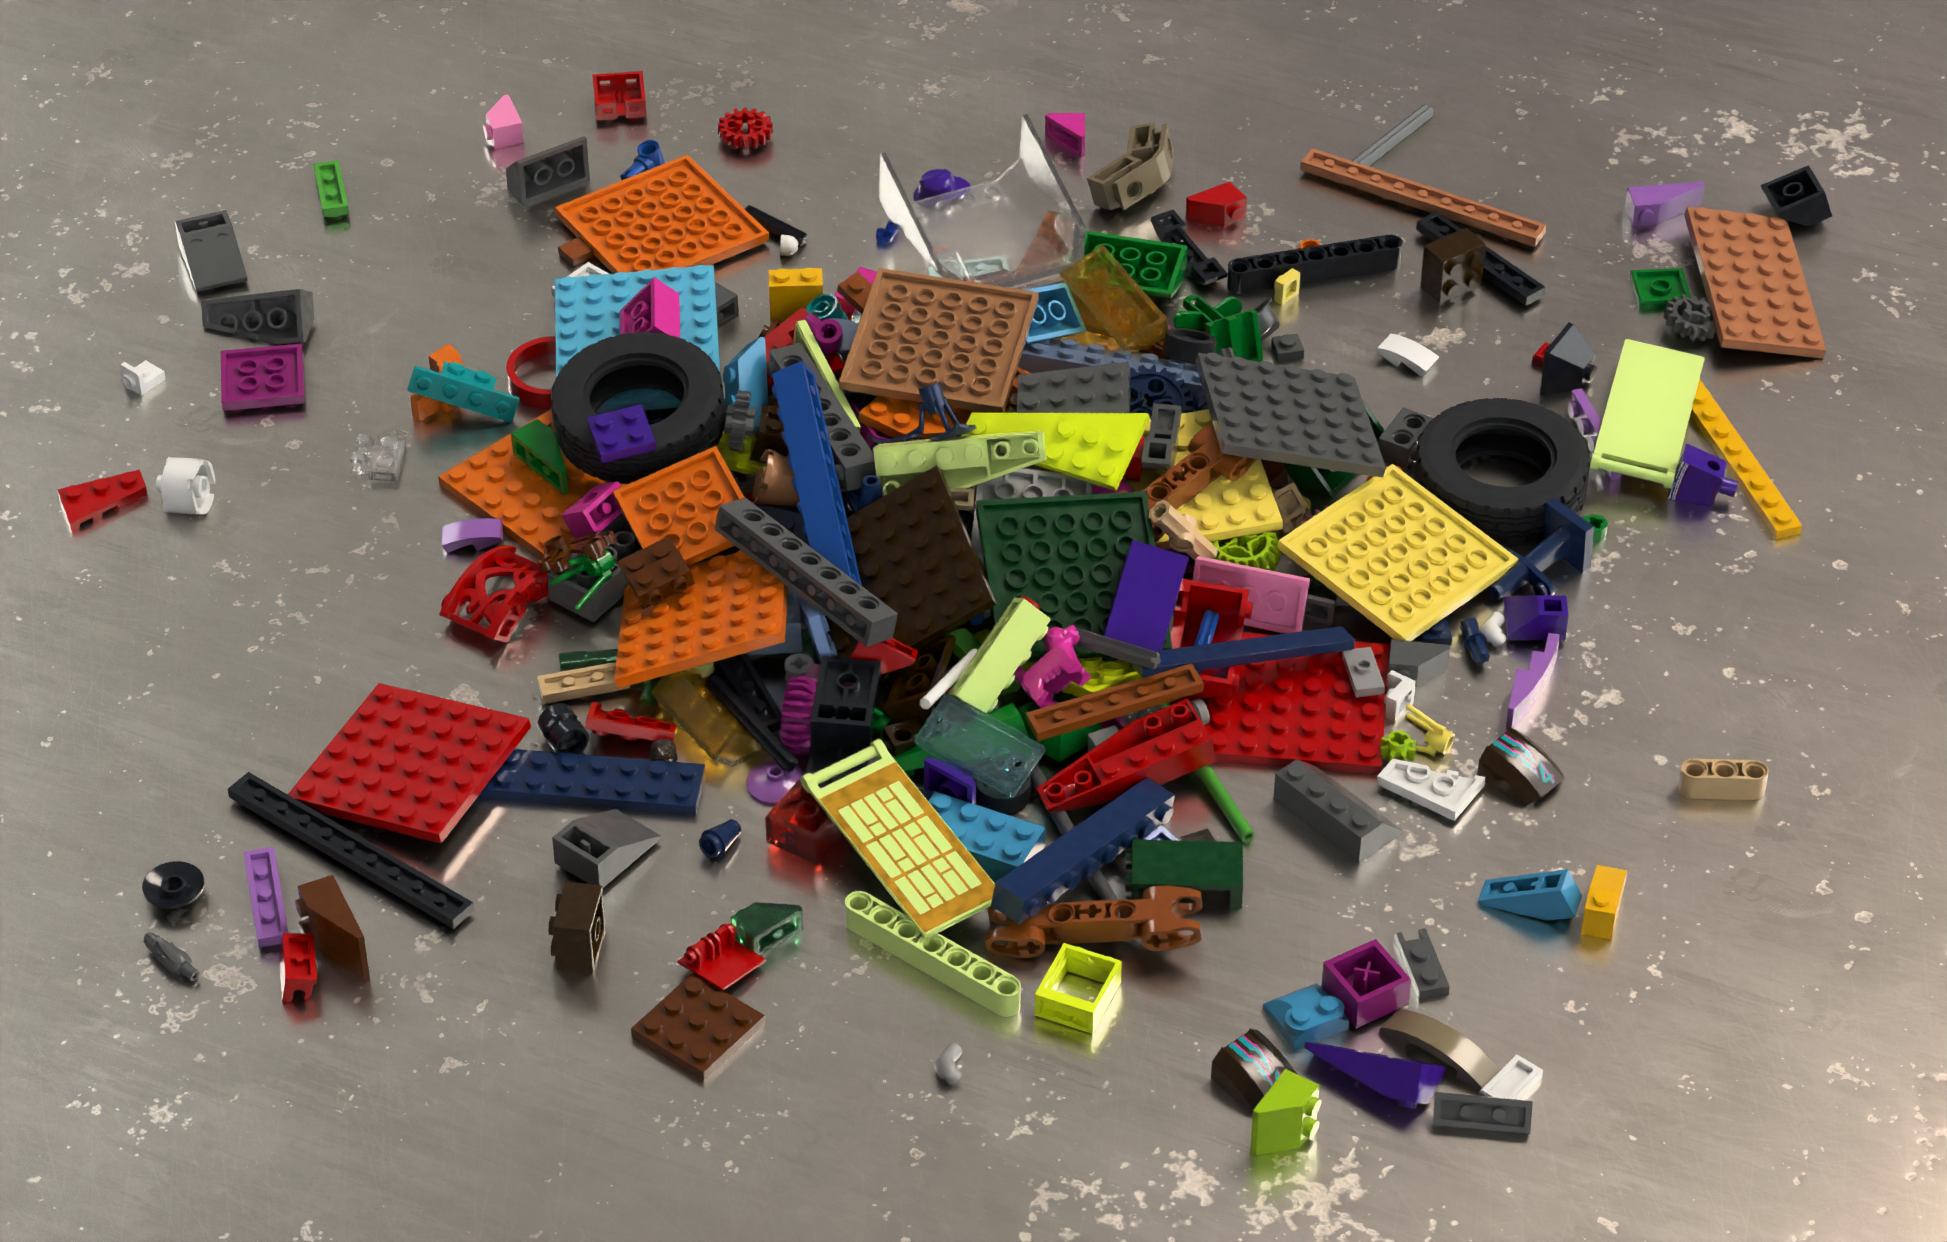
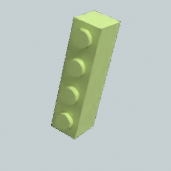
M1014 597L948 694L976 715L985 716L986 713L992 712L998 703V695L1014 681V672L1018 666L1026 663L1031 656L1032 651L1030 649L1036 640L1040 641L1047 633V624L1051 619L1024 598Z

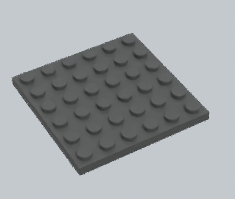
M1216 353L1197 354L1195 364L1222 454L1383 478L1386 466L1355 377L1345 373H1326L1320 369H1301L1294 365H1275L1268 361H1249L1242 357H1224Z

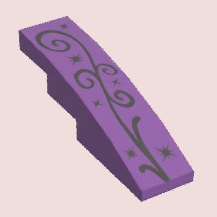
M1548 633L1545 651H1532L1529 670L1516 669L1508 706L1506 729L1514 728L1530 712L1541 697L1552 675L1557 659L1560 635Z

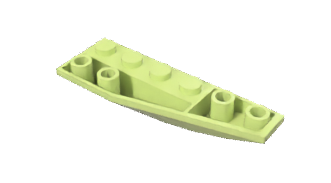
M1044 431L958 436L938 441L925 439L878 444L873 448L876 476L880 479V484L883 487L882 497L936 465L942 470L949 488L966 489L1047 459Z

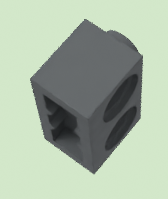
M1403 407L1379 437L1378 446L1383 461L1407 470L1413 461H1416L1419 437L1433 418Z

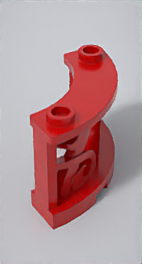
M513 546L495 547L479 556L463 572L450 593L443 598L441 603L442 609L439 615L484 634L493 640L508 643L514 629L526 613L524 607L530 601L536 603L549 596L547 574L551 570L542 572L538 563L515 554L516 548ZM496 576H513L515 587L512 590L503 589L494 592L489 597L487 596L485 589L486 580ZM467 602L470 603L466 606V613L471 614L475 612L470 619L460 616ZM483 617L489 622L488 628L478 624Z

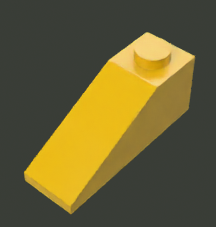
M1602 865L1596 866L1585 904L1581 934L1612 940L1627 870Z

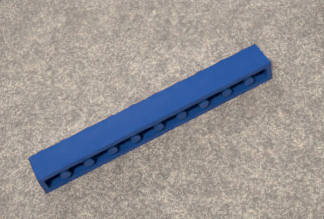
M800 361L772 374L774 381L772 392L779 404L777 415L784 427L782 438L789 450L787 461L795 477L792 479V484L800 500L797 502V507L805 523L802 526V530L812 549L862 586L815 374L803 361Z

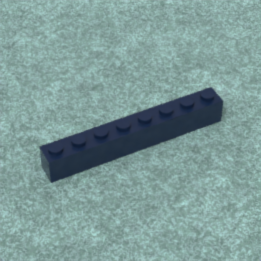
M1146 777L996 881L991 906L1018 924H1021L1029 917L1036 916L1043 907L1049 903H1054L1067 890L1074 889L1081 880L1087 876H1092L1105 863L1112 862L1125 849L1129 850L1132 847V839L1147 837L1160 824L1167 823L1174 812L1172 806L1175 795Z

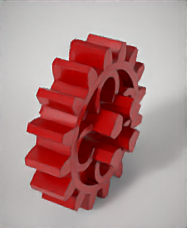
M744 107L742 111L733 109V114L726 112L725 118H719L718 135H720V141H725L726 146L733 144L734 149L739 148V146H743L744 150H747L748 146L756 149L757 144L765 145L766 140H771L773 123L770 116L765 117L764 111L757 113L756 108L747 111V108ZM743 123L748 125V134H743Z

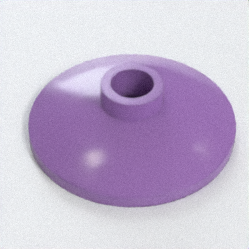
M767 761L757 765L750 771L746 779L747 791L752 798L763 804H787L802 795L803 786L800 777L805 774L798 766L789 773L788 771H783L775 761Z

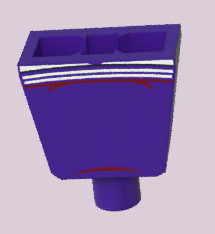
M1686 444L1677 465L1672 489H1669L1667 499L1710 507L1713 506L1718 493L1734 497L1738 481L1724 477L1727 465L1725 460L1690 444Z

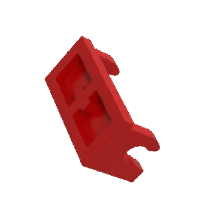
M282 933L279 965L283 1003H291L294 997L293 992L296 990L304 991V1000L307 1001L312 995L313 984H317L314 934Z

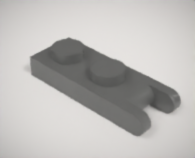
M1426 928L1418 930L1419 939L1405 941L1402 932L1395 933V943L1411 978L1418 999L1422 1000L1449 995V983Z

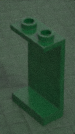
M1132 839V852H1126V870H1132V874H1126L1125 892H1131V900H1138V888L1170 885L1195 890H1229L1230 907L1242 908L1243 842Z

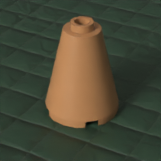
M766 449L760 460L766 462L765 466L763 465L761 469L757 470L752 494V498L755 500L753 503L759 505L797 506V502L800 500L792 484V479L795 477L793 470L788 464L787 457L773 450Z

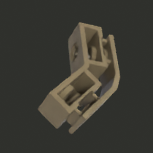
M1155 122L1130 127L1127 152L1087 178L1094 205L1110 211L1118 207L1125 210L1148 194L1152 195L1156 189L1164 185L1171 176L1174 147L1167 124L1162 125L1161 131L1157 130Z

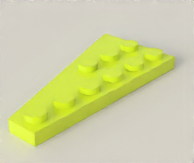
M971 413L966 425H976L977 429L961 436L1044 431L1047 459L1033 465L1117 491L1150 417L1148 413Z

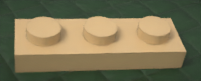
M616 662L537 676L543 704L630 689V686L618 689L614 680Z

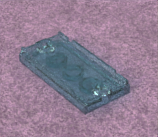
M945 693L918 734H915L916 746L964 770L976 779L1011 798H1014L1046 752L1043 745L1028 738L1023 732L967 702H961ZM1016 762H1022L1021 766L1015 767Z

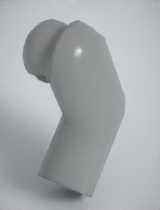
M950 1043L935 1062L938 1076L941 1079H945L949 1085H953L961 1077V1072L955 1068V1061L962 1054V1049L956 1043Z

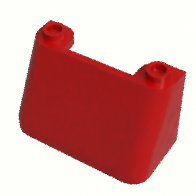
M1182 579L1171 630L1172 649L1194 646L1204 612L1207 610L1217 612L1220 616L1211 644L1241 640L1245 619H1251L1253 602L1248 601L1249 590ZM1236 666L1202 670L1199 676L1204 683V691L1170 702L1182 701L1186 698L1192 700L1231 695L1232 690H1238L1240 673L1235 672Z

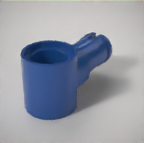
M646 140L639 144L637 147L638 156L634 159V163L620 175L621 180L665 164L657 141Z

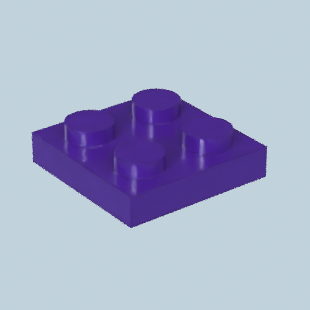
M641 404L587 417L588 427L601 463L657 450L656 441Z

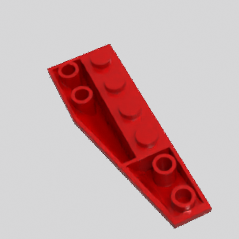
M1186 698L1134 720L1041 784L1036 790L1049 813L1115 800L1146 777L1162 785L1215 762L1213 739L1190 701Z

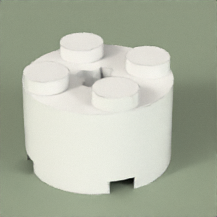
M168 457L163 474L158 475L156 480V489L161 492L163 511L165 513L206 514L211 508L214 494L209 493L210 484L215 485V474L212 464L204 459Z

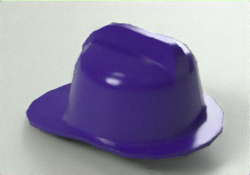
M934 169L922 175L919 187L915 190L913 198L918 206L935 209L965 197L971 191V187L966 180L953 176L947 169Z

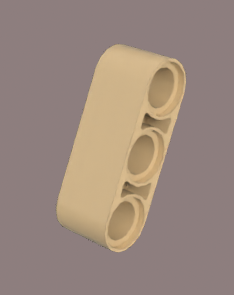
M1688 759L1681 766L1678 790L1682 796L1691 799L1759 800L1765 795L1769 769L1764 763L1756 760Z

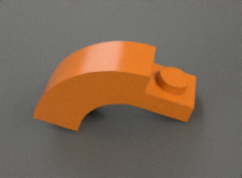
M449 343L429 355L430 370L441 373L444 361L463 365L460 354ZM415 393L410 396L412 416L418 421H422L439 409L449 413L456 407Z

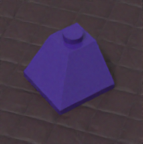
M927 757L924 760V790L936 791L976 805V782L969 773L947 761Z

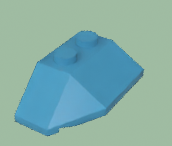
M760 337L747 344L724 367L723 382L725 384L724 401L726 415L728 405H735L738 390L751 392L750 407L756 408L755 423L762 404L768 406L764 337Z

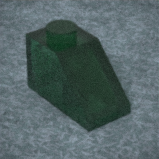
M755 902L731 916V924L737 930L735 941L758 955H762L803 930V908L792 904Z

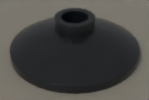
M173 861L153 868L145 876L142 890L144 897L151 904L160 908H178L196 900L202 893L205 883L199 868L187 862Z

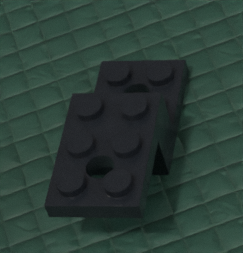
M822 657L810 719L811 748L806 774H814L869 747L870 743L873 742L874 708L881 674V661ZM844 682L854 683V685L850 687L843 686L842 684ZM870 760L858 766H855L843 772V775L835 776L819 784L818 786L825 787L849 774H852L868 766ZM803 788V797L813 798V796Z

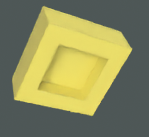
M1292 268L1275 280V302L1284 305L1299 294L1300 272Z

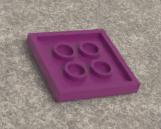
M302 344L221 351V403L223 411L305 403Z

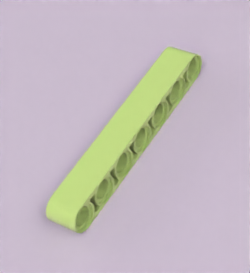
M855 891L848 894L845 898V924L854 933L997 1015L1010 1017L1019 1012L1021 1007V983L1015 976L939 933L929 938H924L907 915L866 892Z

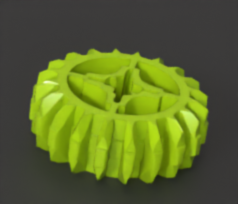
M1265 531L1258 534L1211 541L1218 548L1217 556L1214 560L1275 571L1279 565L1281 551L1277 547L1279 540L1274 532Z

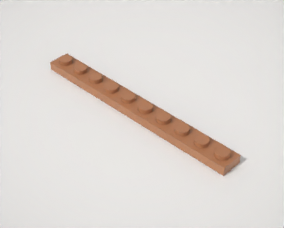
M1313 148L1301 161L1300 170L1370 192L1429 213L1436 211L1443 217L1453 221H1458L1501 237H1507L1526 245L1535 247L1546 233V224Z

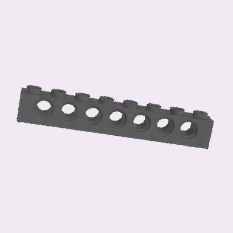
M801 343L769 350L770 361L767 362V371L770 378H773V373L800 361H803L814 372L838 481L842 483L846 491L862 488V480L865 476H876L874 454Z
M747 498L719 506L715 530L859 642L869 647L893 638L898 616L897 612Z

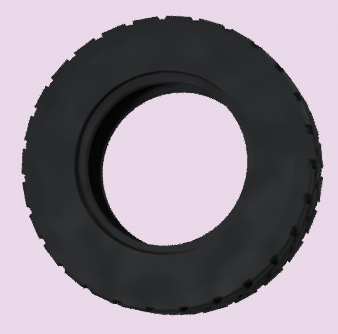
M656 332L625 333L602 339L595 344L593 343L568 360V363L563 366L555 378L551 391L553 423L561 451L573 465L584 473L608 482L618 481L619 484H630L718 445L725 429L726 409L723 385L716 364L698 346L669 334ZM641 388L662 390L674 395L681 401L680 406L669 417L649 425L656 441L657 450L601 463L588 427L587 417L597 415L598 409L604 402L621 392Z
M1477 399L1446 409L1440 415L1438 414L1433 418L1429 425H1426L1417 445L1414 480L1498 544L1515 545L1531 543L1543 539L1545 503L1553 497L1577 515L1580 514L1586 499L1590 455L1584 438L1575 429L1574 425L1550 409L1548 410L1543 406L1516 399ZM1505 455L1533 464L1544 476L1527 485L1503 487L1477 481L1467 475L1460 466L1468 460L1480 456Z

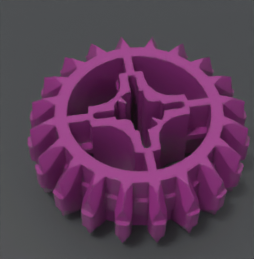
M808 676L791 677L785 687L780 735L781 743L793 756H809L811 748L810 719L818 682L814 678H808Z

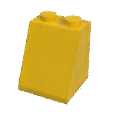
M822 268L768 270L770 325L774 317L784 322L800 308L804 307L806 310L811 300L823 294Z

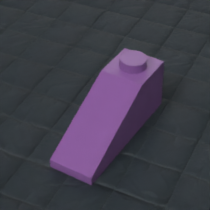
M1704 181L1628 187L1625 209L1632 227L1658 225L1685 213L1687 207L1696 208L1701 206L1705 187Z

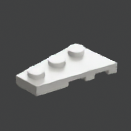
M1392 759L1377 776V785L1455 821L1485 786L1486 777L1475 775L1474 779L1458 776L1459 772L1447 770V773L1431 771L1427 765Z

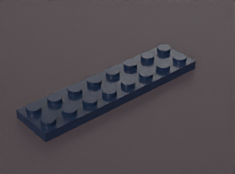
M514 749L478 797L696 815L706 770L705 764L572 753H559L556 755L555 752Z

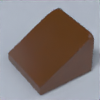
M1269 460L1262 462L1270 487L1276 488L1288 483L1287 468L1284 463Z

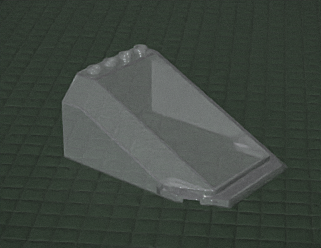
M1028 114L1022 115L1019 159L998 179L910 203L886 152L881 153L879 199L891 221L942 277L1020 290L1063 283L1082 277L1086 226Z

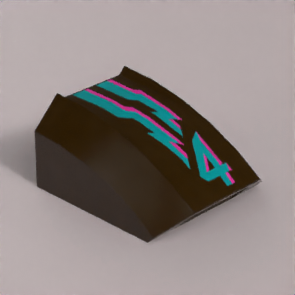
M1511 727L1491 745H1487L1478 763V776L1486 777V783L1523 806L1542 798L1564 779V774L1537 744Z
M1251 1028L1247 1033L1226 1047H1221L1213 1059L1211 1067V1079L1252 1115L1255 1107L1285 1069L1295 1074L1297 1073L1269 1039L1260 1031Z

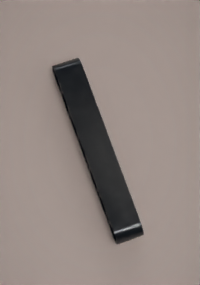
M1382 235L1236 258L1228 264L1227 288L1236 294L1274 289L1275 280L1292 268L1300 272V284L1393 270L1401 265L1403 241L1397 235Z

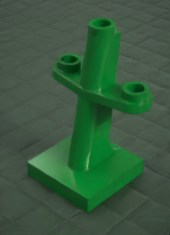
M1190 295L1184 299L1183 308L1187 311H1179L1174 315V328L1206 331V333L1216 338L1214 353L1218 355L1221 348L1226 349L1230 347L1233 349L1235 357H1242L1249 361H1263L1257 311L1251 309L1241 312L1242 304L1234 296L1223 299L1214 307L1199 295Z

